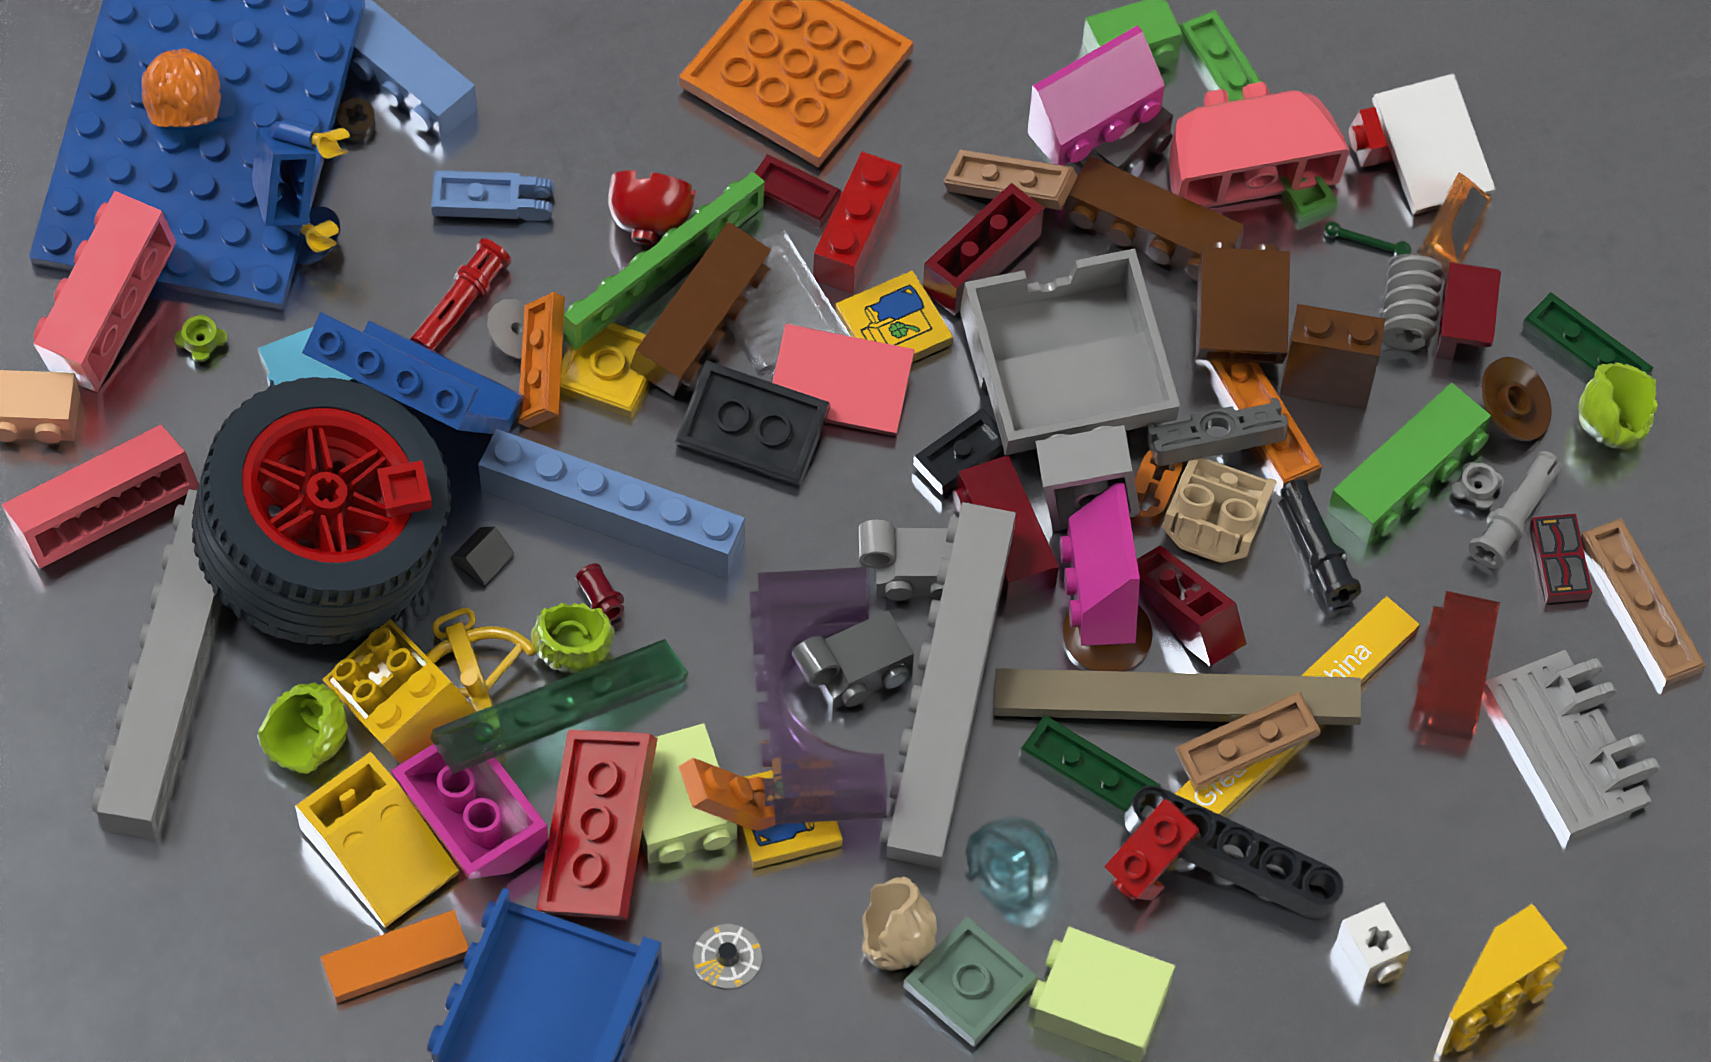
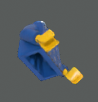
M293 120L278 121L270 127H261L257 130L252 183L265 226H280L298 237L305 235L307 244L315 252L324 251L337 244L330 238L339 233L337 225L331 220H327L314 226L310 224L309 213L316 161L315 148L317 147L322 157L328 159L347 154L349 151L341 149L337 143V140L350 137L347 130L339 128L320 133L317 127Z

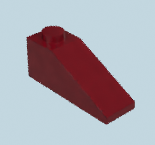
M1161 545L1137 558L1140 577L1139 590L1183 645L1205 663L1212 666L1247 644L1236 602Z

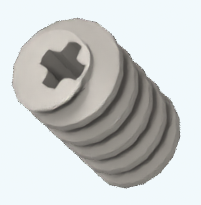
M1400 254L1393 257L1389 262L1390 266L1386 285L1387 295L1384 301L1385 310L1382 317L1385 318L1382 340L1393 348L1413 351L1420 349L1424 346L1426 339H1430L1436 334L1437 326L1435 321H1437L1439 314L1436 307L1439 306L1440 302L1438 292L1441 290L1442 282L1440 277H1442L1444 268L1440 262L1433 258Z

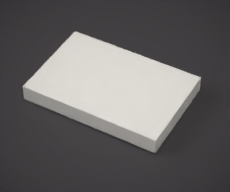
M1454 74L1381 92L1373 96V105L1376 107L1386 142L1413 215L1465 202L1472 186L1483 196L1491 195L1495 191V186Z

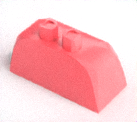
M1265 82L1248 84L1243 87L1241 93L1243 99L1229 101L1226 90L1220 89L1206 92L1202 107L1193 109L1177 120L1170 145L1169 170L1171 192L1205 208L1282 194L1286 189L1279 177H1286L1291 188L1295 191L1317 187L1318 183L1315 177H1322L1327 185L1340 183L1350 152L1331 113L1316 96L1295 90L1270 94ZM1302 178H1307L1304 182L1301 183Z

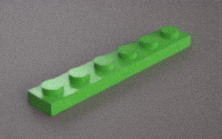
M752 171L741 181L732 182L720 197L709 205L704 204L694 212L691 219L679 228H672L667 231L658 244L647 252L638 253L631 260L629 266L617 275L605 278L596 291L584 300H577L572 303L564 314V341L576 351L706 252L727 222L738 227L763 208L765 181Z

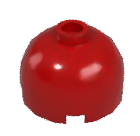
M635 170L618 171L612 174L609 188L610 212L615 223L622 230L632 234V241L645 245H656L657 239L662 238L667 231L672 228H679L690 219L696 190H692L690 183L676 177L654 172L650 173V178L636 179L637 171Z

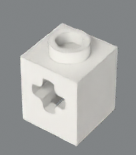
M1384 902L1343 920L1337 937L1364 986L1376 980L1380 983H1386L1401 975L1411 951Z

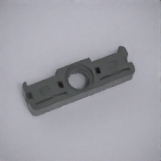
M1271 398V403L1240 410H1235L1233 406L1191 414V419L1157 427H1154L1152 422L1148 425L1147 443L1155 463L1159 466H1165L1284 441L1287 438L1288 420L1284 414L1281 415L1282 406L1280 401L1276 398ZM1219 426L1228 430L1229 433L1223 437H1213L1207 434L1206 430Z

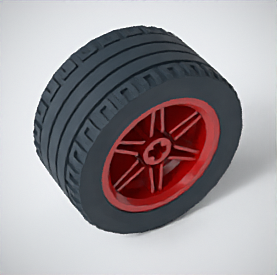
M299 378L295 381H284L278 385H272L263 392L259 391L253 394L251 399H246L241 403L240 408L234 409L230 413L229 418L225 419L222 423L220 431H217L200 478L192 512L191 527L193 528L192 542L195 544L194 553L199 558L198 566L204 572V579L208 584H211L214 594L221 599L226 607L233 610L238 618H242L247 624L255 626L260 631L277 638L288 639L296 643H321L322 645H329L330 643H344L345 640L350 639L357 640L364 635L369 636L375 629L380 628L390 619L395 621L401 611L409 608L411 601L415 600L420 588L423 587L432 567L446 528L451 501V493L448 492L450 479L447 477L448 469L442 462V452L437 448L434 438L428 434L427 428L405 406L390 396H386L364 384L336 378ZM422 460L431 495L432 509L387 517L377 469ZM273 506L279 507L282 511L272 517L269 514L268 508ZM348 536L355 537L359 544L355 547H346L345 539Z

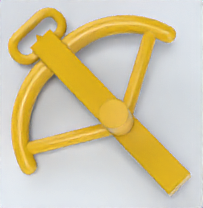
M464 607L440 616L434 621L432 626L433 633L437 638L444 641L433 647L426 656L435 664L440 658L454 651L461 671L460 680L465 687L457 689L465 698H470L473 707L478 711L479 714L476 717L482 735L488 745L491 746L505 740L506 737L489 690L523 651L528 656L535 655L536 651L534 645L526 637L514 630L498 626H484L471 629L475 625L476 616L473 610ZM463 614L468 615L469 622L464 625L462 621L457 624L453 623L452 626L445 628V633L440 632V624ZM485 639H500L515 644L516 646L485 680L472 643Z

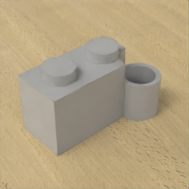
M877 519L860 524L858 528L859 562L863 566L875 568L876 597H887L897 601L906 600L911 597H932L936 600H941L944 585L937 584L939 566L942 557L950 559L953 543L946 542L948 528H894L890 522Z

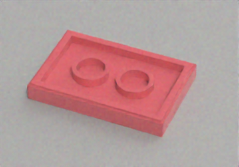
M785 323L772 383L830 402L831 407L825 420L826 423L897 437L914 357V349Z

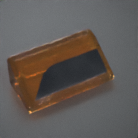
M1458 172L1417 253L1437 260L1446 268H1448L1449 262L1460 263L1492 198L1467 176Z

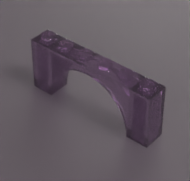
M866 567L758 573V591H749L750 617L759 618L760 621L759 628H752L753 655H762L763 664L755 665L756 692H765L766 702H758L759 730L768 729L769 739L760 740L762 768L771 767V778L763 779L765 806H774L775 824L887 818V782L884 753L856 752L823 741L804 728L795 718L783 695L786 679L797 664L792 656V652L797 645L814 636H822L826 639L869 619Z

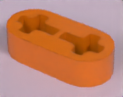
M1151 451L1147 452L1134 480L1139 507L1140 503L1145 502L1149 492L1154 494L1153 506H1150L1147 511L1140 509L1141 514L1130 517L1133 523L1142 527H1152L1163 520L1181 479L1182 462L1170 464L1169 470H1165L1161 480L1158 481L1154 478L1155 470L1159 468V465L1155 463Z

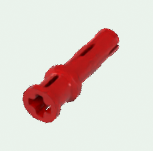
M482 238L476 245L478 251L466 266H459L455 272L453 286L435 306L427 319L411 337V340L434 351L474 299L486 296L491 289L489 284L501 269H507L512 263L511 257L504 248L490 239Z

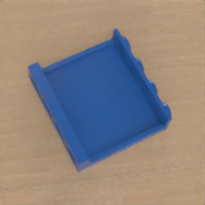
M320 312L302 351V354L456 430L494 434L496 429L509 433L525 398V395L373 321H368L364 332Z
M502 888L497 902L490 901L485 909L481 922V927L485 928L479 943L472 942L467 950L463 968L467 969L462 983H454L450 989L445 1009L449 1011L443 1026L437 1024L430 1035L427 1051L431 1052L432 1062H620L662 962L661 942L643 936L640 946L511 902L510 890Z

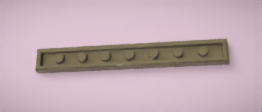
M995 668L994 716L1044 717L1046 715L1048 717L1233 722L1301 691L1317 724L1360 725L1361 678Z

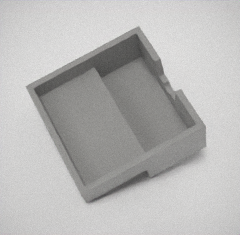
M1135 249L1075 260L1068 276L1056 278L1048 284H1039V282L1027 284L1025 270L965 282L960 314L981 390L987 389L1005 455L1037 449L1036 441L1048 439L1056 434L1072 435L1092 431L1100 426L1116 427L1121 425L1125 426L1126 431L1148 426L1152 422L1155 425L1177 419L1180 403Z

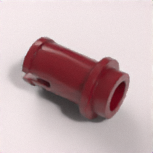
M589 564L579 570L575 579L591 603L590 609L601 608L610 621L618 618L624 612V597L620 592L613 589L604 575L600 564Z

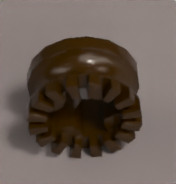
M353 98L346 100L338 107L336 114L338 129L343 128L347 130L350 134L349 139H364L372 133L376 123L374 109L369 102L364 99ZM357 112L359 114L363 113V121H358L355 126L349 125V117H354Z

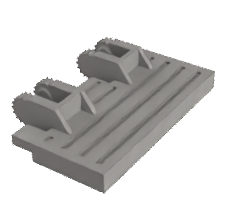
M1563 650L1485 681L1483 691L1567 841H1570L1629 817L1633 811L1650 805L1651 799L1643 785L1625 792L1623 788L1651 777L1658 772L1660 766L1655 758H1649L1620 770L1618 769L1615 762L1638 753L1641 749L1645 748L1646 742L1640 734L1631 735L1617 741L1600 709L1580 715L1582 711L1595 707L1605 701L1607 702V700L1615 696L1616 689L1612 682H1605L1575 693L1572 688L1573 686L1596 677L1603 670V666L1597 658L1574 665L1567 651Z

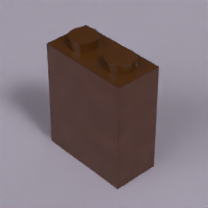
M1215 242L1210 244L1209 247H1202L1198 259L1196 360L1267 364L1284 363L1288 354L1290 251H1279L1278 246L1271 244L1256 245L1253 249H1236L1235 244L1228 242Z
M1297 304L1288 345V354L1285 359L1280 395L1367 409L1381 352L1385 318Z

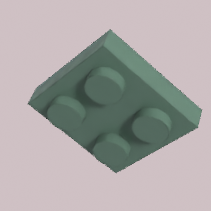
M967 916L904 980V988L975 1047L1036 984L1038 975Z

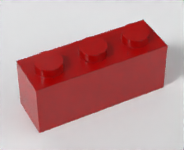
M861 151L814 251V281L851 294L854 293L900 194L901 164Z

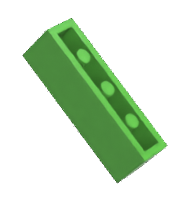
M1451 382L1333 489L1328 512L1366 544L1371 542L1378 534L1383 537L1386 536L1400 520V514L1408 507L1412 509L1417 508L1426 499L1430 492L1429 488L1438 479L1441 482H1445L1456 471L1460 464L1459 460L1467 453L1474 455L1484 446L1489 438L1486 431L1491 415Z

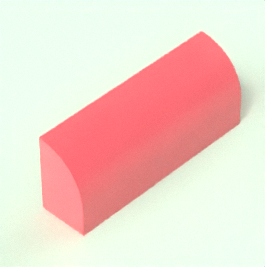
M160 424L1 505L24 549L40 569L186 495L188 489H198L199 483L185 450Z

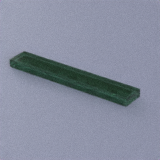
M663 639L434 728L430 739L454 774L686 681L689 672L666 639Z

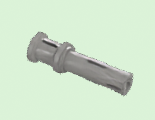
M1547 451L1539 452L1504 506L1489 514L1487 518L1488 525L1480 537L1472 539L1468 546L1469 553L1478 563L1491 569L1503 567L1507 559V551L1514 541L1521 540L1525 534L1524 522L1563 468L1560 461L1554 463L1557 458L1554 454Z

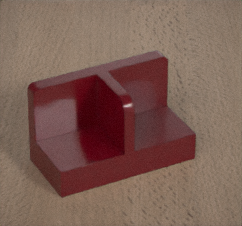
M1449 262L1443 285L1435 358L1453 360L1457 343L1491 347L1493 345L1501 271L1499 269Z

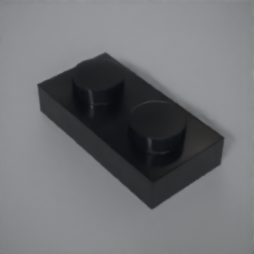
M981 408L916 454L913 465L943 495L958 484L959 471L989 462L1004 451L997 423Z

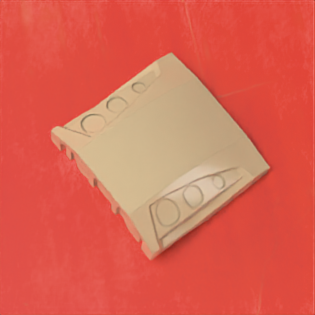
M1206 458L1189 460L1166 512L1162 528L1182 550L1219 563L1245 558L1248 555L1258 526L1271 500L1277 480L1271 478L1266 480Z

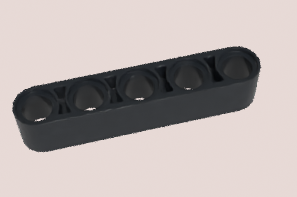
M1155 785L1142 787L1133 796L1126 810L1125 825L1129 832L1133 834L1147 819L1140 813V806L1147 805L1155 809L1163 800H1170L1199 828L1201 839H1192L1177 857L1305 917L1318 919L1328 915L1343 894V879L1339 872L1331 866L1162 787ZM1223 846H1236L1243 853V859L1237 860L1229 857L1224 851ZM1276 865L1284 871L1286 879L1279 880L1273 878L1268 873L1266 866ZM1315 884L1324 888L1328 894V899L1322 900L1313 896L1309 890V885Z

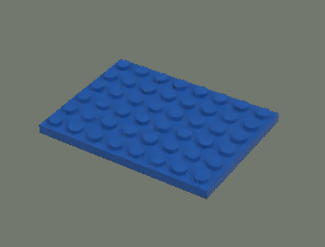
M103 0L29 253L31 264L72 272L75 266V253L83 240H89L96 227L94 220L99 207L104 202L108 203L114 191H117L161 210L176 240V244L153 287L284 311L304 235L298 237L280 226H265L252 183L256 133L261 127H270L275 122L293 120L317 127L320 133L332 130L365 9V0ZM185 48L204 56L212 63L219 74L221 101L217 118L213 122L190 127L174 128L152 125L142 102V75L147 70L149 64L161 53L174 49ZM317 147L315 148L316 161L310 211L324 162V157L320 155Z

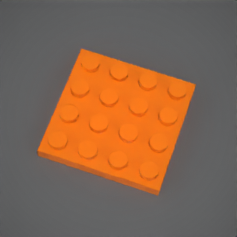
M743 0L679 75V86L819 167L912 54L914 42L842 0Z

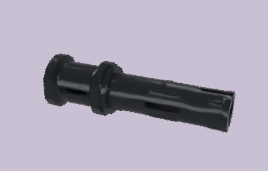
M1295 480L1299 499L1291 483H1288L1282 487L1280 494L1285 500L1310 553V570L1313 575L1318 576L1325 592L1323 595L1327 606L1339 607L1352 602L1361 594L1362 590L1359 580L1352 577L1347 567V556L1344 549L1333 542L1310 493L1306 480Z

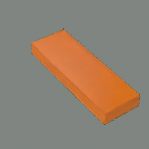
M555 292L524 306L519 393L525 395V398L518 410V423L528 428L559 415L565 297Z
M451 910L320 956L337 1004L465 958L469 947L455 910Z

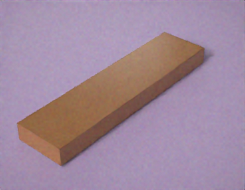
M1620 518L1583 532L1581 535L1583 547L1661 685L1666 687L1702 673L1706 666L1705 662L1623 519Z

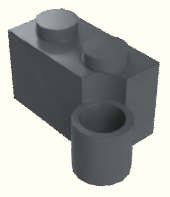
M889 610L826 639L822 636L808 638L797 645L792 652V656L809 686H818L832 711L844 705L846 707L855 706L864 701L870 693L883 687H897L905 682L909 675L913 674L914 652Z

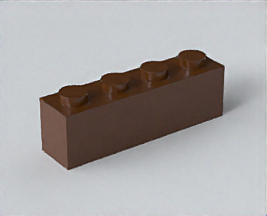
M1089 156L1078 174L1066 199L1064 217L1071 219L1077 226L1084 229H1093L1108 236L1118 245L1130 246L1139 250L1158 263L1172 265L1187 272L1190 277L1197 281L1198 259L1202 247H1209L1210 244L1215 242H1228L1235 244L1236 249H1240L1245 226L1093 156Z
M727 222L639 344L629 368L672 396L675 395L682 384L690 387L703 367L698 362L705 351L710 354L715 352L726 334L725 331L721 330L728 319L733 322L737 321L749 301L744 298L751 287L758 290L769 275L771 268L766 263L772 249L735 225Z

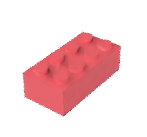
M114 191L108 203L104 202L99 207L94 220L96 227L89 240H83L79 245L74 257L75 266L68 279L63 278L58 284L54 294L55 304L48 317L43 316L40 319L33 335V344L50 372L75 373L78 385L98 393L176 244L174 235L161 210L117 191Z

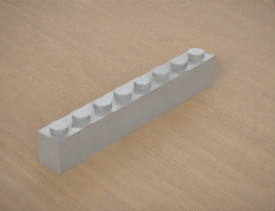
M188 489L184 505L179 504L176 508L173 521V529L176 531L173 544H166L162 558V569L165 570L162 583H155L151 595V609L154 610L150 623L145 622L140 633L139 648L142 649L139 663H132L128 675V689L131 690L128 703H121L116 718V729L119 730L116 744H109L106 751L104 770L108 772L104 786L98 785L94 793L92 811L97 813L102 831L157 840L222 607L221 599L212 591L213 587L204 579V572L198 566L199 558L194 553L195 544L192 542L193 528L191 527L197 490Z
M962 502L959 517H950L946 542L953 543L950 559L941 558L937 584L944 585L941 601L932 600L927 626L935 629L932 642H923L918 663V669L925 670L922 686L913 685L908 712L916 713L913 729L904 728L900 743L899 755L906 756L903 772H894L889 798L896 799L897 802L894 815H885L881 829L880 842L887 843L888 859L937 869L942 868L1015 529V512Z

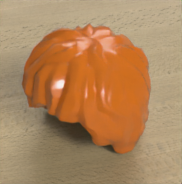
M181 48L161 53L149 64L147 70L142 75V102L152 125L174 128L204 125L213 122L217 118L221 101L219 92L220 80L217 70L208 59L194 51Z

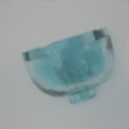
M1020 816L998 818L983 825L968 838L966 847L968 869L972 876L979 873L981 880L988 886L981 888L980 891L998 908L1012 913L1019 912L1037 903L1053 887L1059 869L1057 852L1050 836L1032 820Z

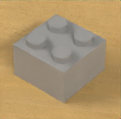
M1124 425L1116 427L1100 426L1088 432L1072 435L1056 434L1048 439L1036 441L1042 483L1053 531L1068 529L1070 516L1115 483L1125 484L1130 517L1141 514Z

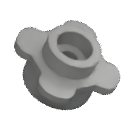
M1466 463L1462 468V478L1459 482L1453 484V495L1457 499L1465 498L1474 502L1479 509L1486 510L1491 508L1494 502L1493 495L1495 491L1503 487V477L1487 464ZM1474 484H1480L1482 487L1477 489L1474 487Z

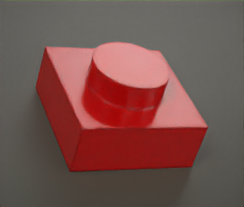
M422 460L377 469L387 517L432 509L431 495Z

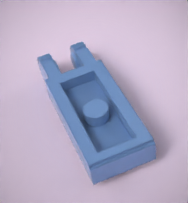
M434 171L431 213L432 216L518 219L519 216L526 221H545L552 218V204L545 202V200L536 201L535 199L551 197L554 193L555 184H553L551 179L520 176V173ZM520 194H522V195H524L525 197H527V198H532V199H519V198H520Z

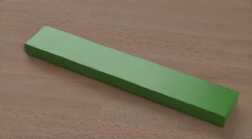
M1216 10L1179 24L1183 41L1215 90H1226L1229 101L1243 99L1241 94L1243 87L1248 84L1262 82ZM1279 177L1286 189L1281 195L1299 223L1337 208L1338 200L1322 177H1314L1318 183L1317 187L1296 191L1291 188L1286 177ZM1302 178L1301 183L1304 182L1307 178Z

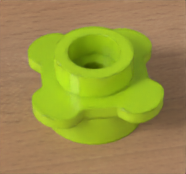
M197 315L189 318L183 324L182 330L175 334L174 341L177 347L187 349L192 354L194 361L204 362L209 359L210 353L217 346L226 344L227 334L225 330L217 329L214 321L206 315ZM198 337H205L202 341L197 340Z

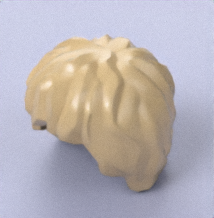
M904 876L893 878L885 884H875L870 891V906L865 911L862 919L865 938L862 946L863 953L869 962L880 970H900L908 968L910 965H919L921 959L925 958L933 950L936 942L937 921L932 906L920 894L915 883H911V880Z

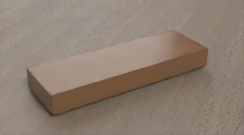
M959 150L943 183L947 192L994 199L1009 184L1013 183L1042 207L1061 210L1077 179L1074 167Z
M1301 691L1177 746L1175 747V752L1196 792L1319 736L1320 729Z

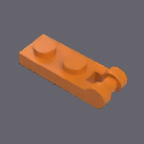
M692 758L678 766L693 808L756 831L773 827L778 823L779 819L775 807L769 805L766 798L769 790L763 777L748 779L696 758Z

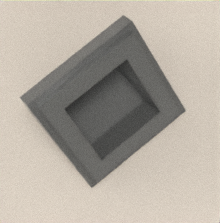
M480 527L450 558L452 562L485 586L514 556V552L496 527Z

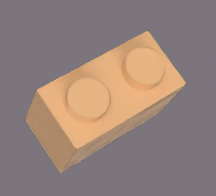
M0 370V441L11 442L15 439H34L48 444L60 441H74L80 402V392L75 373Z

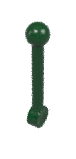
M1330 221L1324 226V233L1329 238L1344 237L1393 252L1394 256L1411 254L1410 244L1404 241L1393 244L1340 228V225L1334 221Z

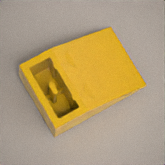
M391 619L373 631L360 646L344 660L340 661L322 679L330 689L335 690L340 700L344 702L399 764H402L470 722L479 714L448 677Z
M371 752L296 805L300 829L384 928L459 874L458 868L403 789Z
M1533 904L1494 928L1449 1015L1436 1049L1440 1056L1452 1048H1455L1457 1052L1466 1049L1480 1036L1478 1032L1491 1023L1495 1028L1503 1025L1516 1014L1517 1006L1528 999L1531 1003H1536L1553 990L1554 985L1552 983L1555 976L1562 970L1560 964L1567 947Z

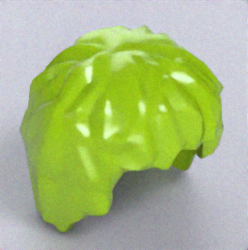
M1608 363L1607 365H1599L1595 371L1594 378L1587 383L1579 401V421L1582 428L1589 436L1596 438L1597 442L1605 444L1610 448H1633L1639 442L1645 440L1650 428L1653 426L1654 414L1658 408L1656 401V379L1645 371H1640L1638 368L1628 364Z
M562 602L558 606L541 610L530 636L538 657L545 662L546 666L564 673L582 674L594 671L599 663L606 658L611 648L615 631L610 619L601 608L590 609L585 603L568 605Z
M314 682L294 686L290 691H286L282 696H279L271 706L258 731L259 745L263 748L264 753L269 756L270 760L277 762L281 768H289L291 771L296 770L300 774H308L310 771H314L319 765L333 757L346 740L348 723L344 702H340L339 695L336 694L335 690L327 689L324 683L317 684Z

